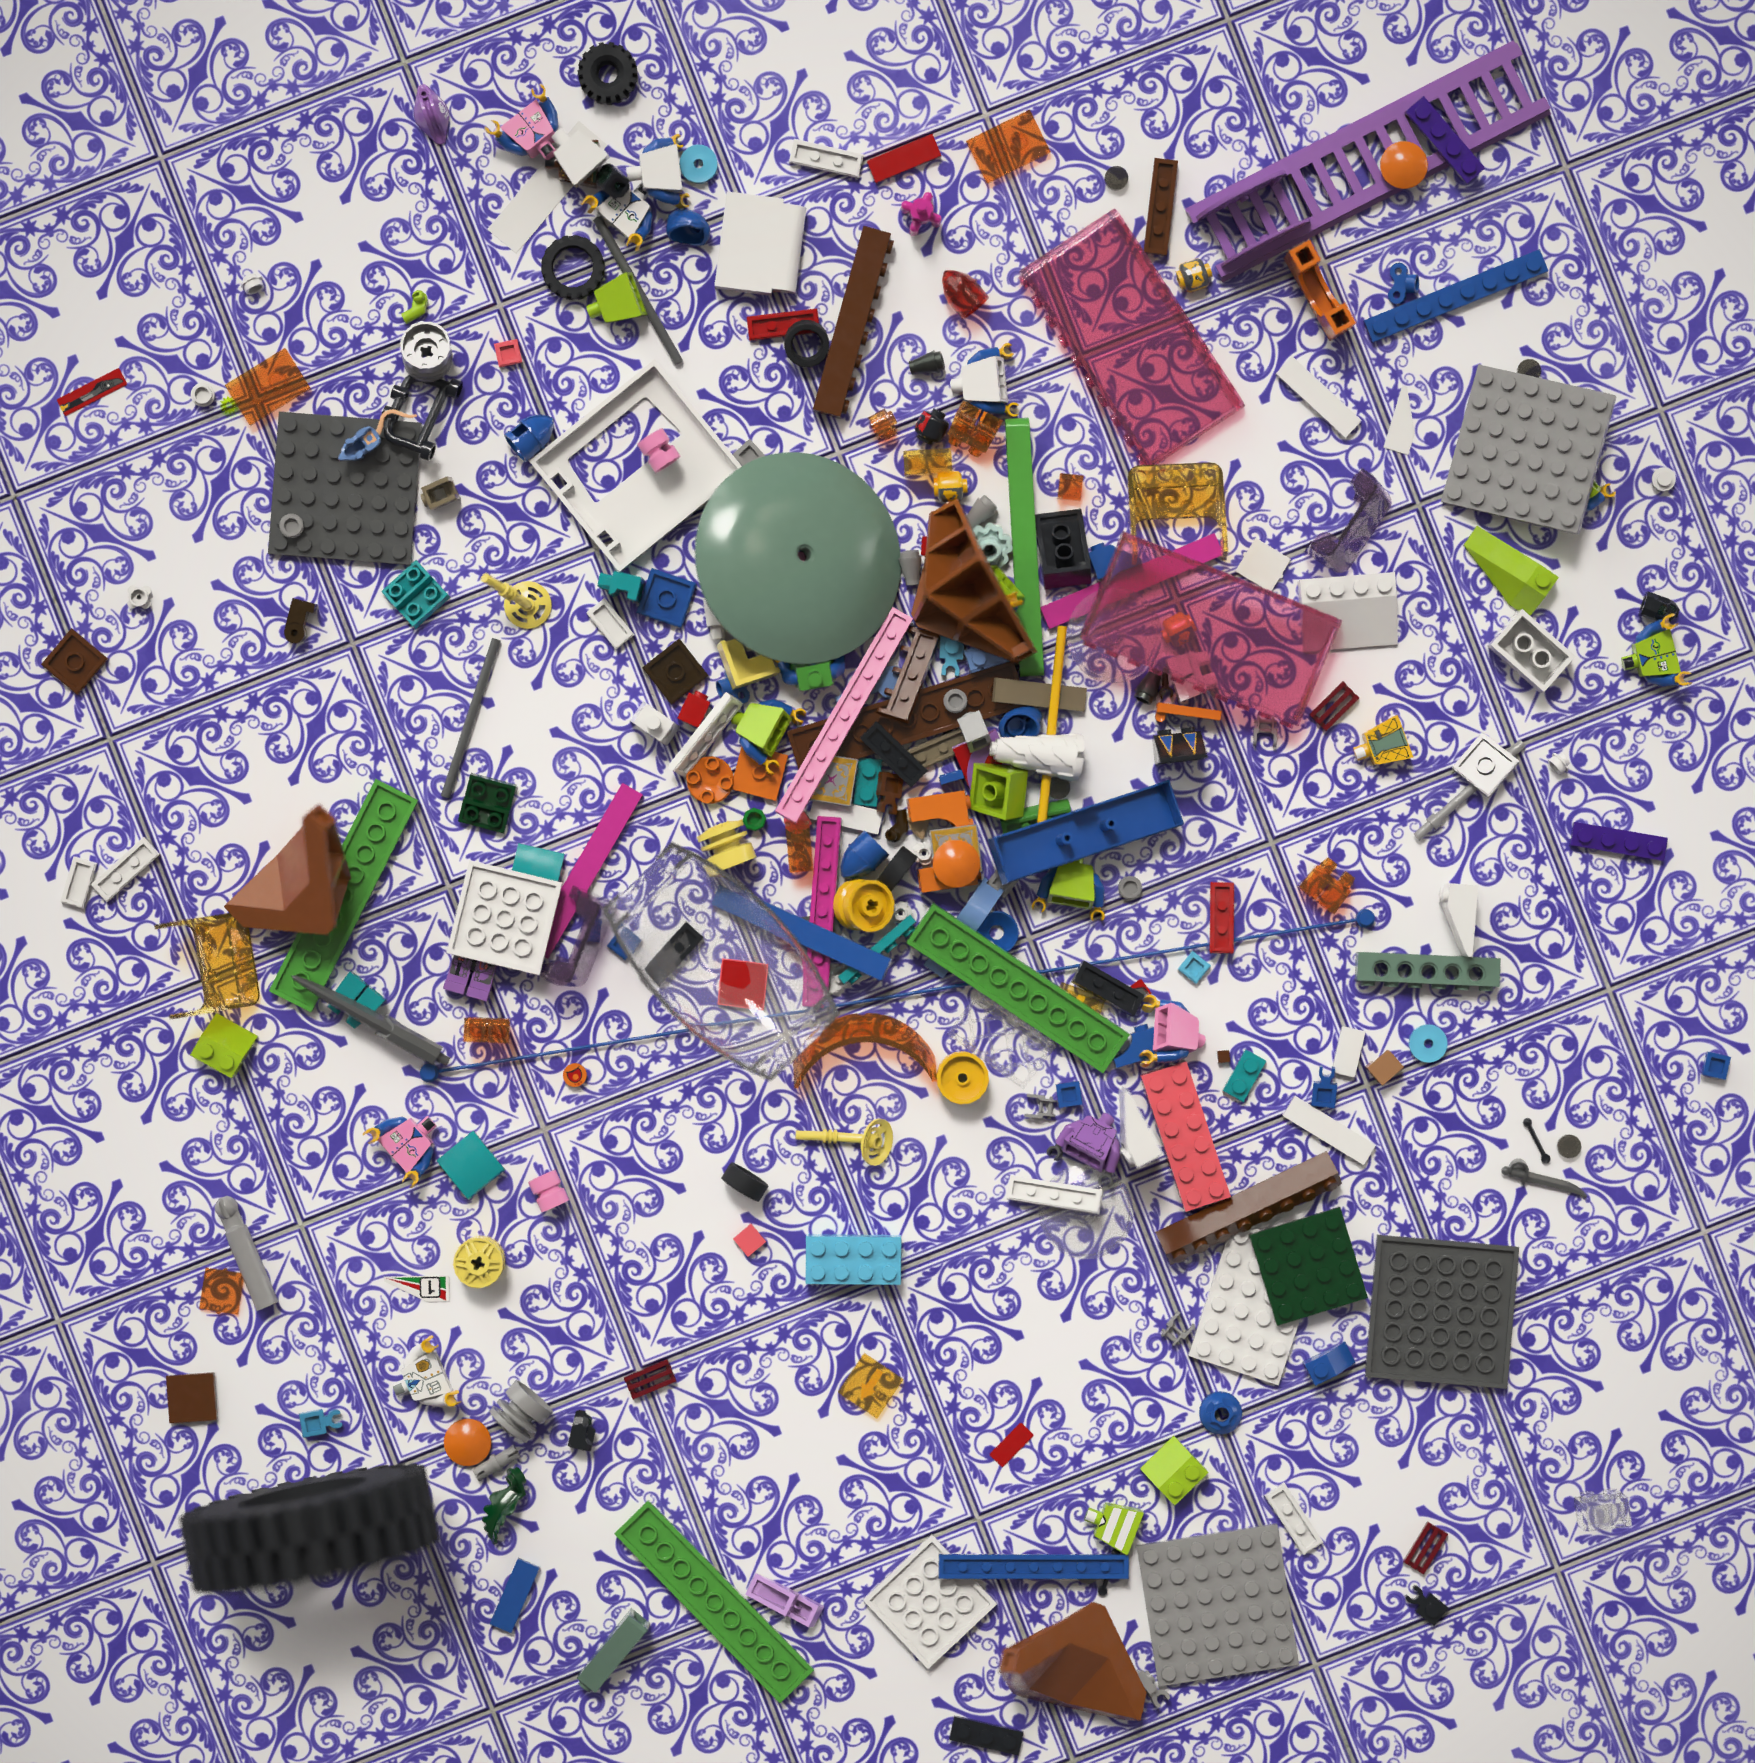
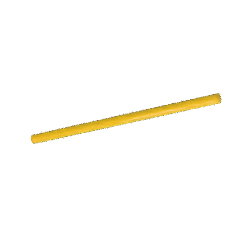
M1067 626L1057 627L1046 735H1056ZM1042 775L1037 823L1047 820L1051 776Z

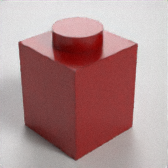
M695 691L694 694L689 692L677 719L698 728L711 705V702L707 701L709 696L699 691Z

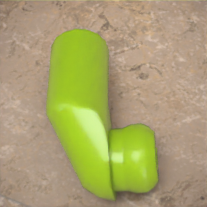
M421 290L413 292L412 307L401 313L406 324L421 317L426 312L428 298Z

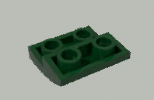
M471 773L458 822L504 834L517 785Z

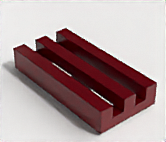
M1342 681L1309 715L1324 731H1327L1360 697ZM1343 688L1346 692L1318 717L1316 714ZM1350 695L1352 699L1325 724L1323 720Z
M668 1359L624 1377L633 1400L677 1381ZM666 1366L667 1370L634 1384L631 1383V1380ZM668 1374L670 1376L669 1379L641 1391L635 1392L634 1390Z
M1427 1521L1403 1562L1424 1575L1448 1533ZM1429 1529H1432L1433 1532L1429 1536L1428 1540L1426 1541L1425 1545L1423 1546L1415 1561L1412 1562L1411 1558L1415 1554L1416 1550L1418 1549L1419 1545L1421 1544ZM1439 1533L1440 1537L1436 1541L1435 1545L1433 1546L1432 1550L1430 1551L1422 1566H1419L1427 1550L1429 1549L1435 1537Z

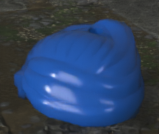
M676 209L668 215L666 233L672 241L701 246L706 244L710 238V227L701 214L689 209Z
M1029 706L1018 707L1008 711L999 723L1000 737L1037 736L1041 728L1042 713L1039 709Z

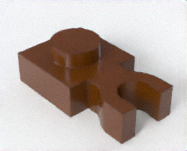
M879 772L876 795L881 796V801L877 805L876 812L885 813V806L888 805V814L897 815L895 799H901L903 779L897 774Z

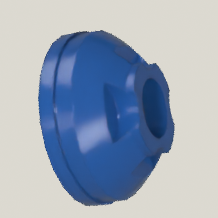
M1001 911L989 912L977 930L978 933L1005 951H1009L1014 947L1019 936V929L1015 920L1009 914ZM999 925L1003 928L1004 934L1000 939H993L990 936L989 931L992 926Z
M1217 1391L1203 1399L1199 1407V1418L1202 1425L1208 1431L1220 1435L1227 1434L1236 1429L1240 1424L1242 1408L1235 1396L1228 1392ZM1222 1407L1228 1410L1229 1416L1225 1421L1216 1420L1215 1411L1218 1408Z

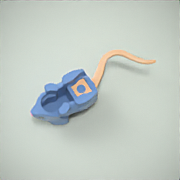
M394 409L385 411L380 417L376 430L368 426L359 430L354 437L345 440L346 443L343 445L338 459L340 461L364 459L363 455L381 444L380 435L383 430L384 419L387 415L396 414L406 418H414L417 415H408Z

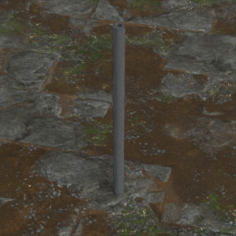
M601 216L595 218L593 222L622 273L632 272L645 306L647 317L674 364H679L683 361L682 357Z
M491 639L441 793L443 797L450 798L501 640Z

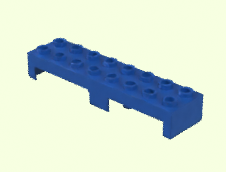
M1166 780L992 837L987 841L1001 883L1004 885L1182 826L1184 822L1170 780Z

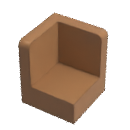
M1386 1050L1374 1062L1371 1061L1365 1066L1367 1071L1382 1086L1404 1067L1389 1050Z

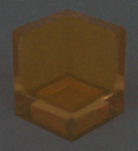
M1060 473L1057 499L1081 501L1084 476Z

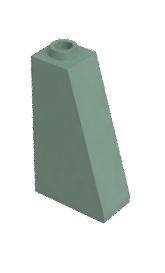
M630 1608L577 1676L578 1684L588 1692L592 1690L596 1693L647 1632L650 1622Z

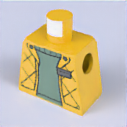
M1398 715L1363 733L1362 737L1365 743L1353 748L1357 761L1370 757L1373 765L1413 758Z

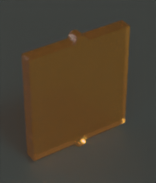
M206 1267L199 1309L216 1311L217 1314L224 1312L238 1315L244 1282L241 1273L228 1271L227 1268L221 1270Z

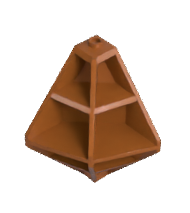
M959 500L949 501L943 504L941 508L931 511L928 519L924 566L911 612L917 627L1014 663H1018L1037 653L1032 640L981 548Z
M318 803L302 817V827L283 849L224 905V908L243 927L329 934L337 925L336 920L348 882L351 879L335 823L336 819Z
M1091 1602L1062 1621L1046 1627L1008 1648H1003L998 1672L1013 1694L1023 1698L1120 1720L1141 1721L1147 1692L1104 1605Z

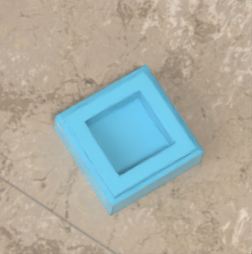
M1191 951L1178 967V970L1197 984L1211 965L1194 951Z

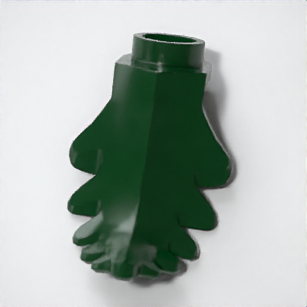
M518 1467L507 1469L505 1479L509 1486L503 1490L493 1492L489 1497L491 1504L483 1508L484 1512L488 1514V1516L482 1518V1521L486 1523L484 1530L488 1532L487 1536L494 1545L498 1543L497 1534H499L500 1526H503L505 1523L506 1515L510 1516L514 1513L519 1500L526 1495L523 1487L526 1483V1478Z

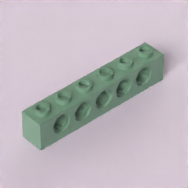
M1356 952L1355 980L1360 981V985L1375 986V981L1384 982V986L1398 987V982L1408 983L1410 988H1422L1423 983L1431 984L1432 989H1446V985H1455V990H1469V986H1479V991H1493V987H1500L1501 958ZM1378 963H1383L1386 967V972L1382 976H1377L1374 972V967ZM1401 964L1409 966L1410 972L1406 977H1401L1398 974V968ZM1425 965H1430L1433 968V975L1430 978L1422 976L1421 971ZM1449 966H1454L1457 970V975L1454 979L1450 980L1446 977L1445 971ZM1473 967H1477L1481 973L1479 979L1475 981L1469 977V971Z

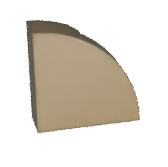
M930 820L910 822L909 827L917 837L923 839Z

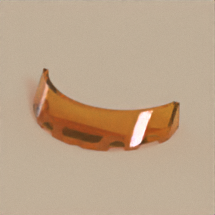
M876 1013L845 1015L823 1025L803 1044L793 1063L794 1088H799L809 1069L829 1052L853 1043H881L897 1048L911 1056L924 1068L932 1082H937L935 1056L925 1040L905 1023Z

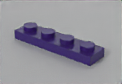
M1424 96L1405 111L1409 119L1466 185L1485 169Z
M1573 822L1569 845L1664 861L1668 838Z

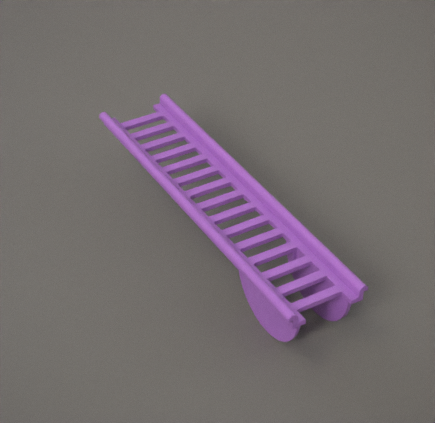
M1513 40L1185 208L1193 224L1207 218L1227 257V260L1215 266L1222 283L1404 190L1393 187L1383 179L1382 173L1363 137L1375 131L1384 150H1386L1393 143L1384 126L1396 120L1406 141L1412 142L1422 149L1405 116V111L1423 96L1429 103L1439 99L1456 134L1473 154L1549 116L1551 112L1546 98L1543 97L1532 103L1511 63L1512 60L1523 55L1518 43H1515ZM1502 66L1523 107L1512 114L1490 74V71ZM1481 77L1502 118L1492 124H1489L1469 85V82ZM1460 88L1481 129L1471 135H1468L1448 96L1449 92ZM1352 142L1355 143L1375 184L1364 190L1342 147ZM1438 152L1427 157L1428 169L1424 179L1449 167V164ZM1331 153L1334 154L1354 195L1344 200L1341 199L1321 158ZM1311 163L1333 206L1323 211L1320 210L1300 171L1301 168ZM1290 174L1312 215L1302 221H1299L1280 184L1281 179ZM1270 185L1290 226L1280 231L1276 229L1258 193L1259 190ZM1250 198L1268 233L1259 237L1260 241L1256 242L1236 203L1239 200L1242 203ZM1225 207H1228L1248 246L1237 254L1215 214Z

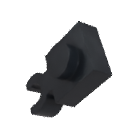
M1413 1585L1412 1587L1418 1594L1415 1598H1411L1406 1594V1600L1411 1604H1418L1415 1611L1435 1626L1449 1609L1448 1606L1430 1592L1424 1597L1421 1588Z

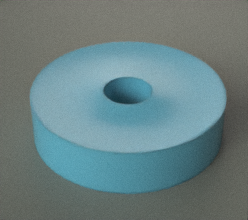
M693 145L682 153L680 170L688 181L695 184H703L710 181L717 172V158L709 147ZM697 160L703 162V166L701 168H696L694 166V163Z
M1430 1024L1421 1025L1413 1030L1409 1037L1410 1052L1416 1059L1422 1062H1435L1443 1057L1447 1050V1037L1437 1026ZM1426 1039H1430L1432 1041V1046L1430 1048H1426L1424 1046V1041Z

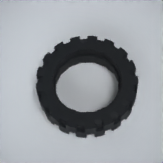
M567 235L558 240L556 239L547 247L542 257L541 272L546 285L558 297L566 298L567 300H581L588 295H592L600 287L605 275V263L600 250L585 237ZM569 248H578L585 251L593 263V272L590 279L578 287H567L561 284L553 272V264L556 257L562 251Z

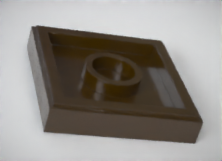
M680 638L642 667L671 705L709 676Z

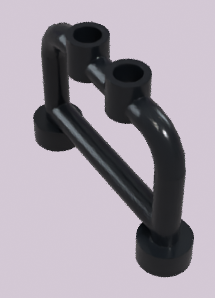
M408 375L401 383V386L394 385L390 397L395 400L391 407L387 405L384 407L382 414L392 409L400 411L403 403L408 398L411 385L414 382L421 381L413 379ZM452 378L450 382L443 379L434 382H422L440 389L417 442L393 433V426L399 419V415L389 414L384 419L383 433L385 438L395 445L420 453L421 459L431 461L436 450V443L428 441V438L446 397L458 399L462 391L463 381Z

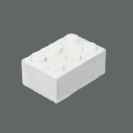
M1523 609L1518 610L1487 645L1539 693L1545 692L1576 657Z

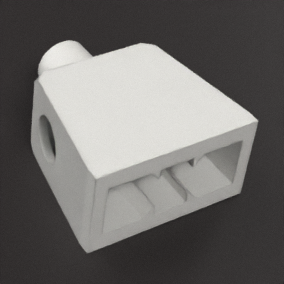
M560 128L551 137L559 145V148L554 152V156L575 188L581 185L609 159L606 151L580 131L575 132L570 137Z
M644 701L630 719L632 723L666 746L680 728L679 725Z

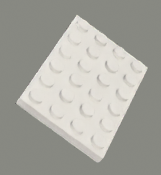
M1252 1227L1250 1230L1240 1232L1225 1241L1188 1356L1279 1386L1300 1319L1279 1326L1276 1325L1249 1234L1261 1231V1229Z

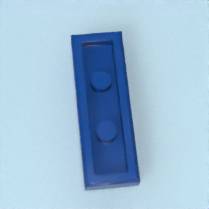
M521 1558L517 1559L491 1619V1625L512 1633L538 1573L539 1566Z

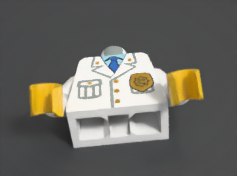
M431 1335L410 1350L403 1361L404 1368L401 1369L404 1379L393 1383L392 1386L397 1397L410 1392L414 1401L418 1400L423 1405L436 1407L448 1405L453 1407L461 1403V1401L454 1399V1395L459 1393V1391H452L453 1388L436 1351L439 1345H431L430 1339L433 1338Z

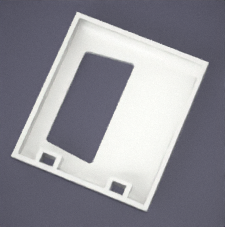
M655 359L529 461L619 572L630 566L705 505L717 487L735 470L742 467ZM643 398H648L681 431V435L669 444L674 445L681 457L657 473L654 472L648 462L645 463L599 502H594L570 466L569 458ZM559 474L567 483L561 489L552 480ZM604 532H607L613 539V542L607 547L599 538Z

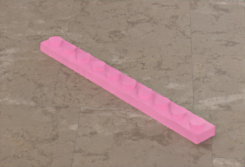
M893 607L891 608L776 808L775 812L797 824L913 622L912 617Z

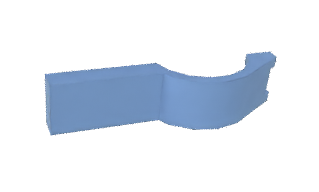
M986 877L983 878L957 916V919L975 931L978 930L1004 891L1002 888L997 891L988 885ZM930 958L924 963V966L942 978L948 972V970Z

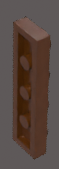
M1154 158L1143 253L1167 256L1178 160Z

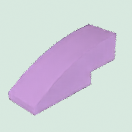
M755 1573L745 1594L808 1628L815 1626L824 1608L822 1604L758 1573Z

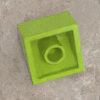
M974 763L970 792V810L1003 820L1023 817L1028 770L1011 765Z
M216 1013L190 1055L232 1079L236 1077L258 1036Z
M1174 1435L1140 1467L1142 1472L1174 1505L1209 1473Z

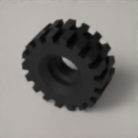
M601 42L596 47L594 45L591 46L588 52H584L583 58L578 64V78L584 93L591 100L594 99L599 104L606 103L607 105H612L614 102L618 104L622 102V99H627L631 91H634L635 84L638 81V70L631 53L628 50L626 51L620 44L618 46L614 45V42H609V44ZM604 65H612L617 70V77L611 83H605L599 78V70Z

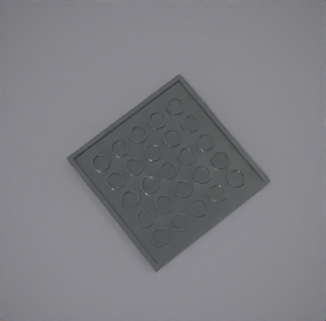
M279 412L268 554L411 565L420 453L389 442L382 430L380 435L381 444L371 452L363 455L364 459L340 461L338 457L343 445L346 443L345 440L354 437L359 430L368 426L376 430L380 419ZM397 421L392 430L398 436L417 442L421 433L422 423ZM287 514H296L304 522V530L296 538L286 537L280 531V521Z
M1377 1234L1364 1376L1507 1389L1519 1247Z

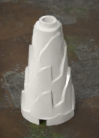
M1081 734L1000 737L995 739V742L991 741L989 755L993 756L997 762L1011 764L1014 767L1036 771L1037 774L1057 777L1070 782L1079 781L1084 760V758H1081V752H1084V737Z

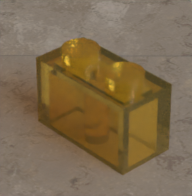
M951 448L903 451L904 477L952 473Z

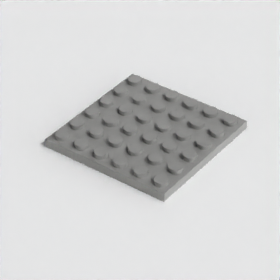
M1478 364L1441 502L1579 535L1617 396Z
M1277 1523L1136 1545L1159 1687L1299 1665Z

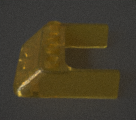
M1211 462L1139 465L1130 469L1128 472V521L1131 564H1136L1137 523L1143 520L1183 518L1214 519L1219 525L1222 561L1227 560L1228 540L1223 472L1219 465Z
M230 913L154 925L155 930L184 925L193 931L204 994V1003L200 1009L170 1014L169 1019L253 1006L258 1002L260 992L249 928L243 927Z

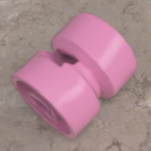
M663 428L653 432L637 444L643 455L649 456L648 463L655 473L671 465L681 457L674 445L668 444L670 439Z
M556 1169L528 1182L533 1194L539 1196L536 1201L541 1212H545L569 1200L565 1189L559 1187L561 1180Z

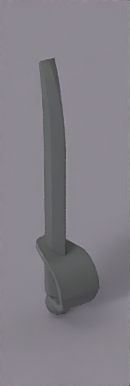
M1521 1158L1514 1159L1509 1167L1504 1166L1501 1169L1503 1175L1522 1179L1523 1185L1528 1181L1575 1193L1584 1198L1587 1197L1581 1188L1571 1182L1529 1172L1527 1163ZM1521 1164L1525 1166V1169L1520 1170L1513 1167Z

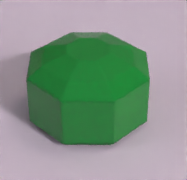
M756 808L746 811L743 818L746 828L753 831L763 828L766 821L763 811Z

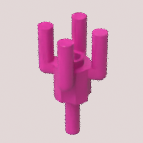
M926 192L923 198H917L913 203L903 201L901 204V212L903 214L910 213L912 223L909 232L912 236H917L920 226L931 222L935 228L941 225V216L933 212V195L930 192Z

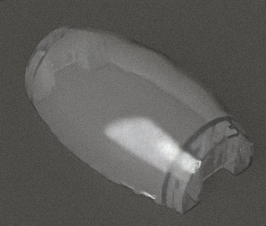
M671 842L655 857V862L623 893L619 892L602 908L630 964L668 1012L715 1052L769 1082H772L790 1066L840 1015L829 989L816 966L797 938L780 918L750 889L733 876L698 854L674 842ZM687 922L704 938L682 961L680 956L690 946L686 930L683 931L672 945L669 940ZM677 942H681L684 946L680 952L674 949V945ZM722 958L746 962L751 980L747 987L740 989L728 986L720 981Z

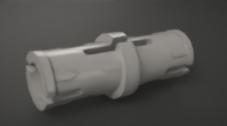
M513 1444L497 1455L492 1454L490 1459L472 1468L480 1482L492 1473L502 1471L504 1466L521 1458Z

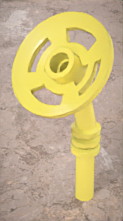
M487 573L481 577L482 582L498 591V594L505 598L504 610L508 619L514 625L524 629H532L542 625L549 617L552 607L551 598L547 590L540 584L525 581L512 587L508 583L498 581ZM528 587L538 590L543 597L540 598L535 592L528 591ZM528 594L533 595L537 600L533 601L528 597ZM539 605H545L544 613L536 620L533 615L537 613ZM519 609L527 612V615L521 614ZM516 612L519 617L527 619V623L519 621L512 613Z
M878 1118L869 1123L863 1134L837 1132V1130L832 1132L831 1129L828 1132L826 1129H823V1131L796 1130L795 1140L822 1141L823 1143L828 1141L830 1144L832 1141L834 1144L837 1141L860 1143L864 1161L869 1165L877 1166L884 1162L890 1153L893 1143V1131L887 1120ZM876 1124H879V1125H880L878 1128H877V1127H872V1126H874V1125H876ZM882 1133H884L885 1135L883 1147H881L883 1142V1139L881 1137ZM878 1154V1156H876V1157L873 1158V1159H870V1158H869V1155H872V1156H873V1155Z

